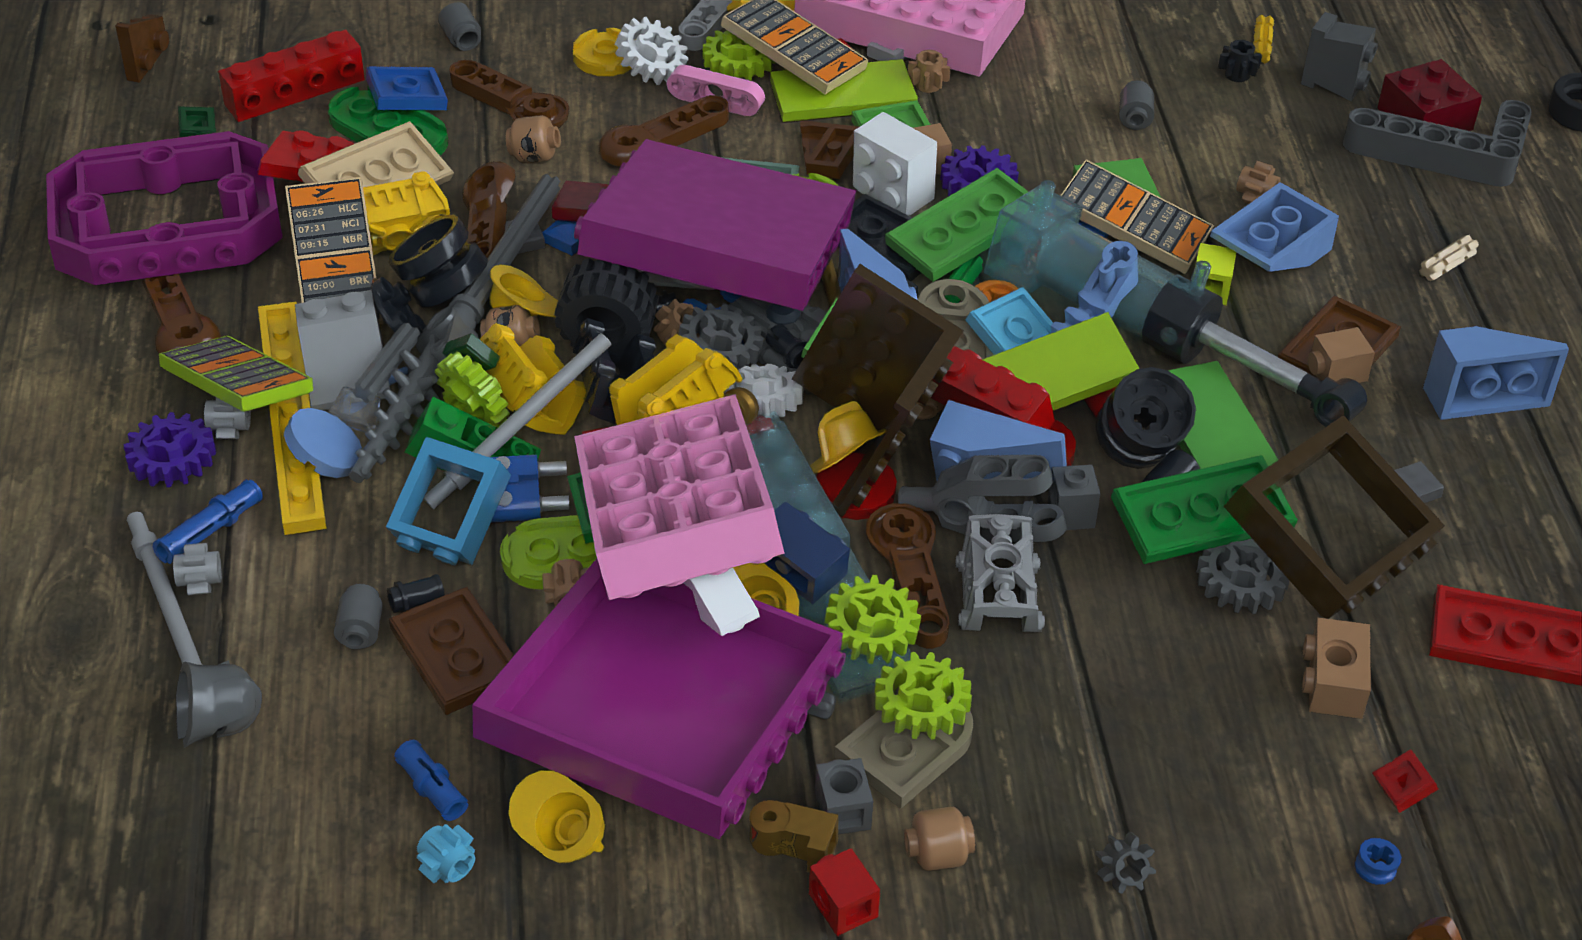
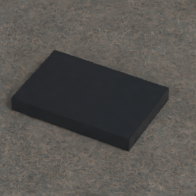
M863 194L853 204L851 220L847 229L899 268L909 281H913L921 274L918 269L886 244L885 239L886 233L912 219V217L867 194Z

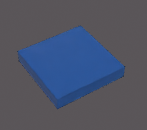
M376 66L366 68V80L378 110H447L448 99L435 68Z

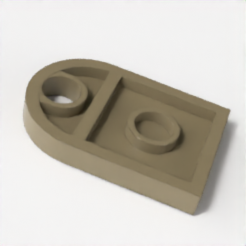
M955 279L938 280L922 290L918 297L919 302L964 330L955 344L956 347L964 351L966 349L972 350L982 359L994 355L965 320L971 311L990 303L981 290L967 282ZM955 295L962 302L952 303L946 300L944 296Z
M951 695L947 697V704L952 699ZM879 710L835 746L834 758L837 760L862 758L868 784L899 808H902L965 754L972 739L973 717L971 711L966 712L965 723L963 725L953 723V732L950 735L939 729L936 730V738L933 740L928 737L927 732H920L917 739H912L910 729L905 728L904 731L897 734L894 732L895 721L883 723L881 721L882 711Z

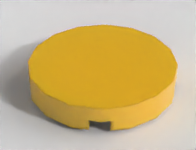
M606 28V32L599 33L597 29H592L581 34L573 43V60L576 66L585 73L596 76H615L631 70L630 66L622 67L621 63L624 57H619L615 54L618 47L614 44L621 29Z

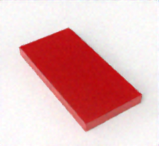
M1437 584L1434 593L1429 656L1582 686V612Z

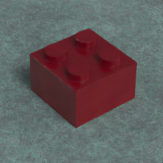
M1439 59L1386 74L1377 109L1382 112L1471 131L1474 130L1483 96L1444 60Z

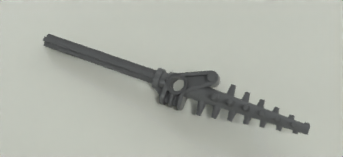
M547 173L541 177L487 258V266L481 275L469 285L464 294L456 295L448 307L432 316L423 333L417 338L416 347L421 353L420 357H415L406 349L400 352L401 357L409 367L408 376L397 368L391 372L398 383L399 391L396 394L389 388H386L382 392L390 406L386 412L380 408L373 412L380 423L375 430L368 428L364 432L369 441L363 449L360 448L355 453L358 460L349 473L352 481L361 483L364 479H369L372 476L370 470L376 462L382 465L386 461L383 455L386 448L390 446L396 450L400 447V443L396 439L400 429L407 435H411L413 427L408 419L411 414L418 418L424 411L420 402L424 398L427 401H430L432 397L439 399L432 385L437 383L439 379L435 369L438 368L437 364L446 358L442 353L446 343L470 333L478 338L475 328L484 316L483 306L489 298L493 286L490 270L496 265L510 266L560 190L558 185L561 181L557 176L551 178Z

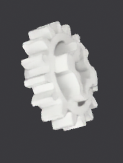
M643 17L641 23L635 18L631 20L629 25L625 23L614 44L618 47L615 52L616 56L624 57L621 63L622 67L630 66L632 68L631 75L641 74L643 82L653 78L656 85H660L663 79L667 82V79L677 66L687 63L688 57L684 55L687 51V46L679 45L682 37L680 35L673 36L671 34L672 27L662 28L659 20H656L654 24H650L647 17Z
M752 364L751 367L745 366L741 369L737 367L743 380L740 383L735 382L723 392L726 393L735 387L749 390L758 402L759 411L757 417L763 416L766 420L770 419L771 416L784 417L785 410L795 412L797 405L803 404V387L791 380L796 371L787 373V367L782 366L779 368L772 364H766L761 367L757 364Z

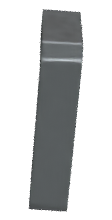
M1518 100L1502 102L1492 136L1369 108H1356L1349 113L1343 146L1354 154L1503 187L1510 185L1514 180L1532 112L1529 105Z

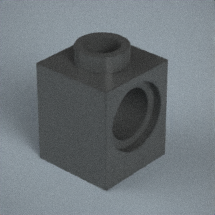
M1093 465L1052 467L1053 483L1049 488L1047 502L1048 504L1061 507L1067 523L1066 530L1095 528L1100 490Z
M862 758L838 759L828 763L816 764L815 794L819 810L838 815V835L871 830L873 798Z

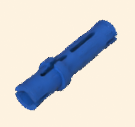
M245 479L227 494L216 495L209 501V505L184 521L163 537L155 540L152 546L154 553L163 563L166 564L168 562V564H171L174 555L184 553V545L200 543L221 527H230L238 521L240 514L261 502L263 495L260 487L253 480L248 481Z

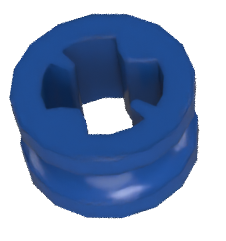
M1370 838L1365 840L1360 846L1355 860V869L1359 876L1369 883L1376 885L1391 882L1396 876L1402 857L1397 847L1388 840ZM1370 858L1373 859V860H1375V861H1376V860H1379L1380 858H1382V859H1384V860L1386 861V864H1385L1384 862H1382V861H1378V862L1374 863V862H1372V861L1370 860Z

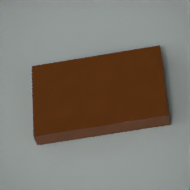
M1334 295L1281 350L1278 358L1317 378L1316 375L1311 373L1308 366V355L1312 352L1315 335L1358 327L1375 352L1373 365L1398 338L1401 326Z
M467 586L389 618L391 631L445 715L473 704L514 656Z

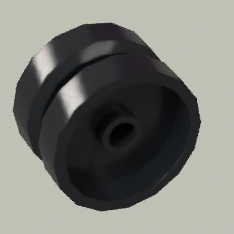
M455 214L435 219L419 228L401 242L389 257L388 263L402 281L410 280L408 291L421 307H432L457 295L476 280L487 266L488 259L475 242H466L469 232Z

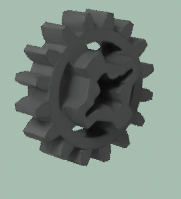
M707 303L706 311L694 307L692 315H684L683 323L680 324L678 335L693 340L703 350L708 348L721 353L739 369L749 366V363H757L764 340L763 337H760L762 332L761 326H753L755 319L753 316L742 317L741 308L736 309L734 312L728 311V305L724 303L721 309H715L711 303Z
M1253 539L1240 542L1235 541L1227 545L1203 550V555L1199 557L1196 571L1199 573L1198 586H1206L1204 594L1206 598L1219 597L1217 605L1219 607H1223L1227 603L1233 604L1235 613H1239L1242 606L1248 607L1252 614L1257 613L1258 605H1262L1267 610L1272 609L1274 600L1279 602L1283 600L1285 590L1288 589L1289 579L1263 550L1253 542ZM1218 565L1221 566V571L1219 572L1217 570ZM1267 575L1270 577L1269 581L1266 580Z

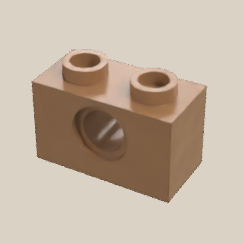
M1317 617L1313 635L1306 634L1303 644V660H1310V667H1305L1302 681V693H1309V712L1362 719L1371 691L1370 624Z

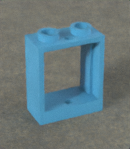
M426 437L386 528L397 538L396 544L404 549L419 553L420 549L424 548L434 552L433 557L444 563L456 565L459 560L473 565L511 474L499 460ZM437 467L480 481L455 539L412 525Z

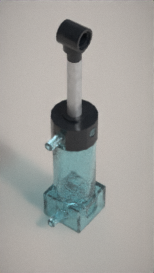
M1044 180L1041 182V185L1000 210L984 273L996 280L1012 283L1018 288L1024 287L1029 294L1043 285L1079 304L1078 293L1083 290L1101 260L1103 249L1112 241L1079 225L1083 207L1054 193L1056 188L1054 182ZM1138 255V283L1120 301L1112 316L1114 324L1142 338L1143 342L1184 364L1191 362L1201 352L1203 347L1207 345L1310 400V408L1314 409L1316 418L1325 427L1343 415L1350 422L1363 411L1367 404V395L1362 385L1350 378H1341L1334 381L1329 377L1322 381L1218 326L1217 322L1221 314L1223 300L1222 297L1205 288L1211 271V265L1207 261H1198L1196 263L1190 281Z

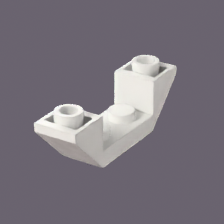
M733 567L719 575L706 574L687 579L684 582L693 591L701 620L721 636L739 631L745 624L760 617L757 607Z

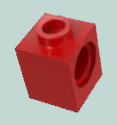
M852 848L837 855L830 854L824 856L816 864L810 866L809 895L837 936L878 918L880 888Z

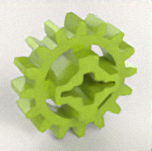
M716 30L715 37L707 36L706 44H703L704 67L710 68V71L737 78L745 77L746 80L752 81L754 75L761 78L764 77V70L772 71V64H775V61L728 30L724 33Z
M459 352L451 353L437 364L438 368L435 369V373L439 377L437 384L445 390L442 394L446 403L497 428L507 420L506 418L510 415L509 411L505 408L508 406V402L500 396L503 392L500 383L496 377L489 375L483 370L481 364L475 361L472 362L468 355L463 358Z
M872 575L870 583H864L859 576L854 577L853 587L842 582L839 585L838 594L831 593L828 607H826L824 623L828 624L829 628L843 633L841 650L847 647L852 650L850 659L856 660L860 654H864L868 664H873L875 656L881 655L883 660L889 663L891 662L893 651L904 656L908 644H915L921 615L917 614V600L907 601L908 588L905 587L896 591L893 589L894 580L891 578L883 585L879 584L877 575Z
M911 652L910 661L907 662L897 656L894 658L893 668L883 666L881 678H876L875 710L882 711L881 721L883 723L895 721L894 732L897 734L907 728L911 730L912 739H917L920 732H927L928 737L933 740L936 738V730L939 729L950 735L953 732V723L963 725L966 712H970L972 699L970 694L971 681L963 680L964 669L962 667L950 669L951 659L948 657L939 663L935 661L933 652H929L926 659H919L916 652ZM899 687L898 694L894 695L895 690ZM951 695L952 699L947 704V697Z

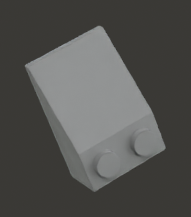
M372 290L350 292L342 296L312 299L304 303L295 304L305 373L313 381V391L309 393L311 407L318 410H326L363 403L364 401L361 398H356L353 394L355 383L383 349L380 324ZM389 379L373 400L385 398L382 392L386 388L390 389Z

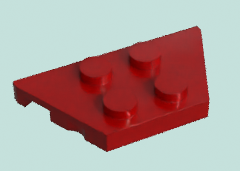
M282 131L261 158L257 173L262 176L303 181L298 176L301 166L349 147L354 143L339 136L326 138L314 136L306 131Z

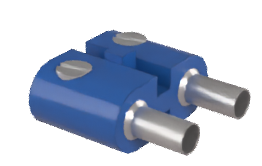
M537 454L490 457L501 461L511 474L491 522L532 520L541 518L540 513L542 511L569 510L568 495L541 497L539 495L538 480L540 476L567 475L566 461L539 462L537 461Z

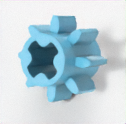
M447 824L443 827H432L422 836L417 846V859L422 862L418 870L433 883L439 879L445 883L461 880L469 873L475 862V855L473 854L475 849L470 846L474 838L459 825H456L453 829Z

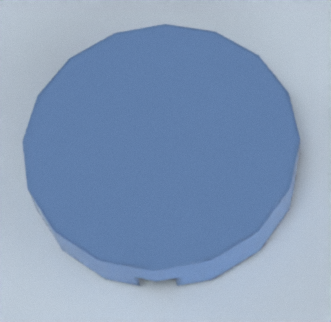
M314 408L298 410L292 415L284 430L287 446L295 458L304 465L307 461L316 466L314 471L323 476L333 478L348 476L358 460L355 453L358 449L362 448L358 437L349 426L338 417L323 410Z

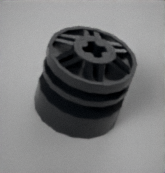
M1155 367L1136 369L1121 380L1097 414L1095 428L1099 444L1110 458L1122 466L1136 469L1154 467L1169 451L1174 450L1186 438L1193 427L1196 406L1192 392L1182 379L1168 370Z

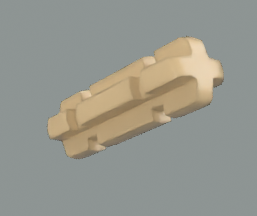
M1465 235L1424 260L1421 263L1422 268L1419 270L1420 275L1425 276L1428 281H1433L1477 253L1476 248L1479 246L1477 240H1473L1470 235Z

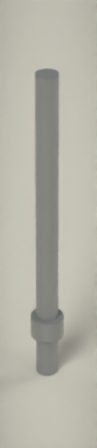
M602 333L595 337L472 452L491 457L612 344L609 339ZM446 470L444 471L445 477L424 496L423 500L434 510L456 488L459 490L463 489L472 479Z
M133 512L127 517V522L133 535L131 545L136 557L143 561L182 664L186 661L202 665L163 564L154 553L152 546L157 537L153 532L149 531L143 514L141 512Z

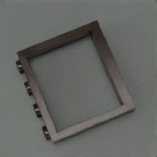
M1344 415L1244 483L1223 506L1322 618L1330 619L1342 609L1347 614L1351 613L1365 600L1361 596L1362 593L1366 592L1369 597L1377 593L1390 581L1386 577L1388 573L1396 578L1414 562L1410 558L1413 554L1418 560L1421 559L1438 544L1433 537L1445 527L1441 520ZM1329 452L1408 537V539L1347 585L1342 582L1267 498L1269 494Z

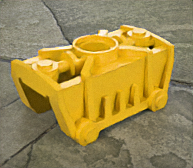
M425 171L414 173L411 179L363 187L373 256L381 251H394L401 242L419 228L435 219L450 215L446 196L434 179L430 178V175Z
M497 323L493 324L480 338L484 344L500 356L496 367L486 372L496 377L500 383L501 390L503 391L500 396L508 402L507 408L512 412L514 410L517 411L564 367V364L554 353L555 345L549 338L536 335L533 338L530 337L519 347L514 340L513 331L509 327ZM574 379L525 426L540 432L565 435L573 425L584 403L586 394L584 382Z
M675 334L667 340L666 349L627 379L618 378L610 384L609 391L616 423L620 425L723 398L725 396L723 392L735 382L740 383L743 379L739 370L721 353L708 348L703 350L693 340Z

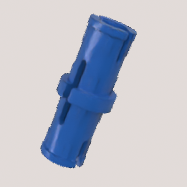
M409 740L400 745L394 754L395 761L412 778L413 787L416 792L422 797H427L442 814L441 816L444 820L453 821L459 818L466 811L468 800L449 780L447 769L442 764L435 763L417 740Z

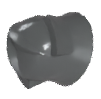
M229 660L218 665H197L186 661L183 662L176 694L178 739L184 738L183 744L184 748L196 741L211 737L215 732L217 738L231 736L247 729L255 721L261 708L262 693L260 688L242 667L230 664Z

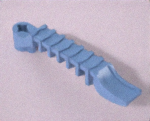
M1115 241L1103 249L1101 260L1083 290L1078 293L1079 308L1068 307L1065 309V323L1055 321L1051 325V333L1106 312L1112 318L1120 301L1138 283V252L1133 244L1126 241Z

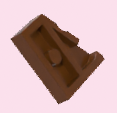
M149 14L142 16V18L130 19V23L119 22L115 25L127 81L140 83L146 73L153 68L155 61L161 53L167 49L169 34L165 31L163 16Z
M801 120L800 129L807 175L814 173L829 179H840L853 159L854 130L859 128V126Z

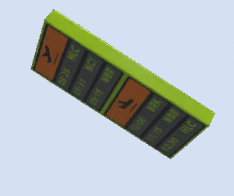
M228 335L159 353L160 367L242 412L309 394L313 391L311 377Z

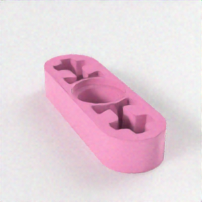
M689 65L677 66L667 79L669 92L674 97L688 102L714 95L709 90L708 85H716L723 92L721 97L728 101L729 112L743 116L756 114L765 100L763 89L753 81Z

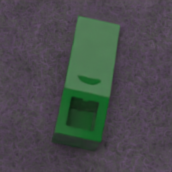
M432 397L415 423L404 453L417 458L426 437L472 452L497 427L440 399ZM513 436L491 457L537 454L538 461L541 448Z

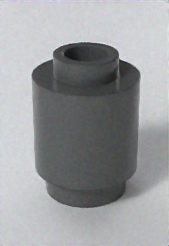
M454 2L441 10L438 22L454 47L468 51L480 43L481 27L467 5L461 2Z
M1139 80L1129 82L1120 93L1119 118L1121 123L1129 129H1144L1154 119V92L1147 83Z
M355 584L348 587L339 599L334 636L341 644L348 648H366L373 645L378 638L383 604L375 588L366 584Z

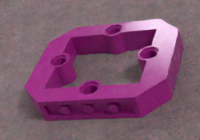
M227 131L82 150L46 174L48 242L55 270L90 284L100 285L250 263L283 238L273 177L262 176L257 173L260 160L267 152L268 145ZM220 179L217 187L224 219L180 225L165 222L156 224L149 229L110 234L111 228L102 194L147 189L155 194H166L177 190L184 183Z

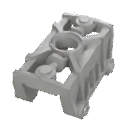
M1001 514L969 516L963 549L956 555V567H958V572H962L964 609H961V613L958 614V626H961V630L980 631L983 615H987V617L1022 618V632H1042V628L1045 625V617L1042 616V611H1038L1037 584L1035 583L1034 575L1040 569V558H1038L1037 553H1033L1032 518ZM980 526L990 529V533L994 536L991 543L980 536ZM1020 527L1019 541L1013 545L1012 539L1008 535L1011 529ZM1004 558L1010 560L1014 565L1009 568H999L992 561ZM993 582L994 589L997 591L992 603H984L983 590ZM1015 584L1020 587L1021 603H1018L1016 594L1011 591L1014 589Z

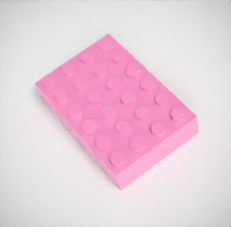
M795 0L794 12L836 39L842 38L844 41L868 47L870 42H874L893 51L897 48L903 49L904 57L915 60L916 54H919L921 51L935 50L941 53L943 58H947V66H950V69L980 77L1023 16L1026 0Z
M736 394L574 436L596 556L609 600L619 597L632 598L649 589L661 586H677L684 583L687 579L706 574L719 575L732 567L747 563H764L771 560L774 556L785 554L774 508Z

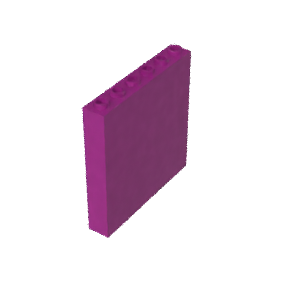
M645 139L637 150L632 151L629 161L622 163L617 176L613 175L611 177L609 186L606 189H601L597 201L590 203L585 216L578 218L574 232V238L579 240L577 254L803 311L840 243V229H847L850 224L856 190Z
M596 558L473 703V738L720 839L730 823L736 825L745 810L746 800L752 792L757 794L761 790L768 768L772 762L776 764L780 762L792 733H800L807 718V711L812 705H819L825 694L829 679L839 676L846 658V654L841 652L843 633L752 599L760 617L748 622L739 631L721 636L701 620L693 591L684 583L673 587L661 586L649 589L632 598L619 597L609 600L598 559Z

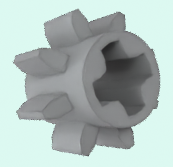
M217 397L216 400L206 401L204 408L205 427L216 430V439H239V430H249L250 410L242 412Z
M207 543L184 545V554H176L173 557L176 586H187L188 595L211 593V584L221 583L222 580L219 551L208 552Z

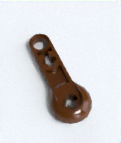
M459 60L454 62L449 68L453 88L511 115L513 120L521 117L543 115L550 119L553 127L557 126L559 129L568 119L569 105L560 96L532 92V87L473 60Z
M709 95L640 125L612 127L605 132L599 141V154L603 160L611 165L621 167L623 162L627 163L629 161L632 151L637 150L645 139L679 146L725 125L729 120L728 101L721 96ZM709 110H717V111H720V112L710 113V112H706V111H709Z
M501 161L489 162L477 168L470 174L462 190L463 202L469 210L467 227L469 235L466 242H475L486 258L489 257L505 233L507 203L504 200L516 177L515 170L507 163Z
M179 274L142 279L143 286L160 322L159 329L155 335V346L158 353L221 337L220 330L213 320L195 311ZM168 287L170 294H165L161 289Z
M893 503L880 507L871 514L866 523L867 539L872 548L889 562L897 591L906 587L909 589L907 601L917 600V614L921 615L920 623L933 621L941 627L935 633H927L919 628L915 644L926 649L940 647L948 638L950 622L930 556L936 537L935 524L930 515L922 509L909 504ZM914 591H921V594L926 596L925 606L920 607L919 595Z

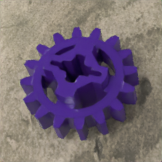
M983 145L980 149H973L971 146H967V150L964 153L956 149L954 150V156L947 155L945 157V164L941 165L942 189H948V196L996 168L1018 183L1019 172L1017 171V163L1010 162L1011 156L1009 154L999 156V149L997 148L989 152L986 151V147Z
M169 412L167 419H160L157 415L152 416L153 423L148 425L140 422L138 424L139 433L129 432V443L124 444L129 472H135L138 481L148 477L149 484L153 487L159 481H165L167 488L172 486L174 480H180L184 485L188 484V476L193 474L194 476L201 477L203 475L201 466L211 467L213 465L211 456L216 455L211 428H205L204 421L201 418L192 422L191 416L188 413L184 414L181 419H176L174 412Z

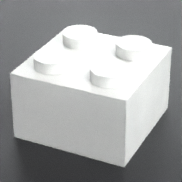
M885 112L880 113L854 130L853 187L862 194H867L908 216L912 215L934 199L937 141Z

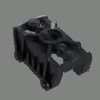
M586 318L582 322L581 332L576 339L573 353L577 355L600 333H604L602 322ZM636 334L620 356H618V353L606 349L581 373L586 390L584 401L590 405L589 414L617 425L610 398V384L618 378L627 379L654 358L653 352L655 351L656 343L653 338ZM615 367L619 368V371H620V374H619V375H618L617 373H615V370H616Z

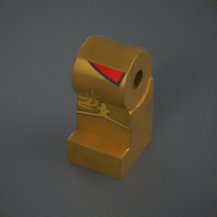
M772 800L760 802L750 811V841L752 847L758 853L766 856L784 854L806 860L807 872H810V866L816 864L821 858L834 854L838 843L837 814Z

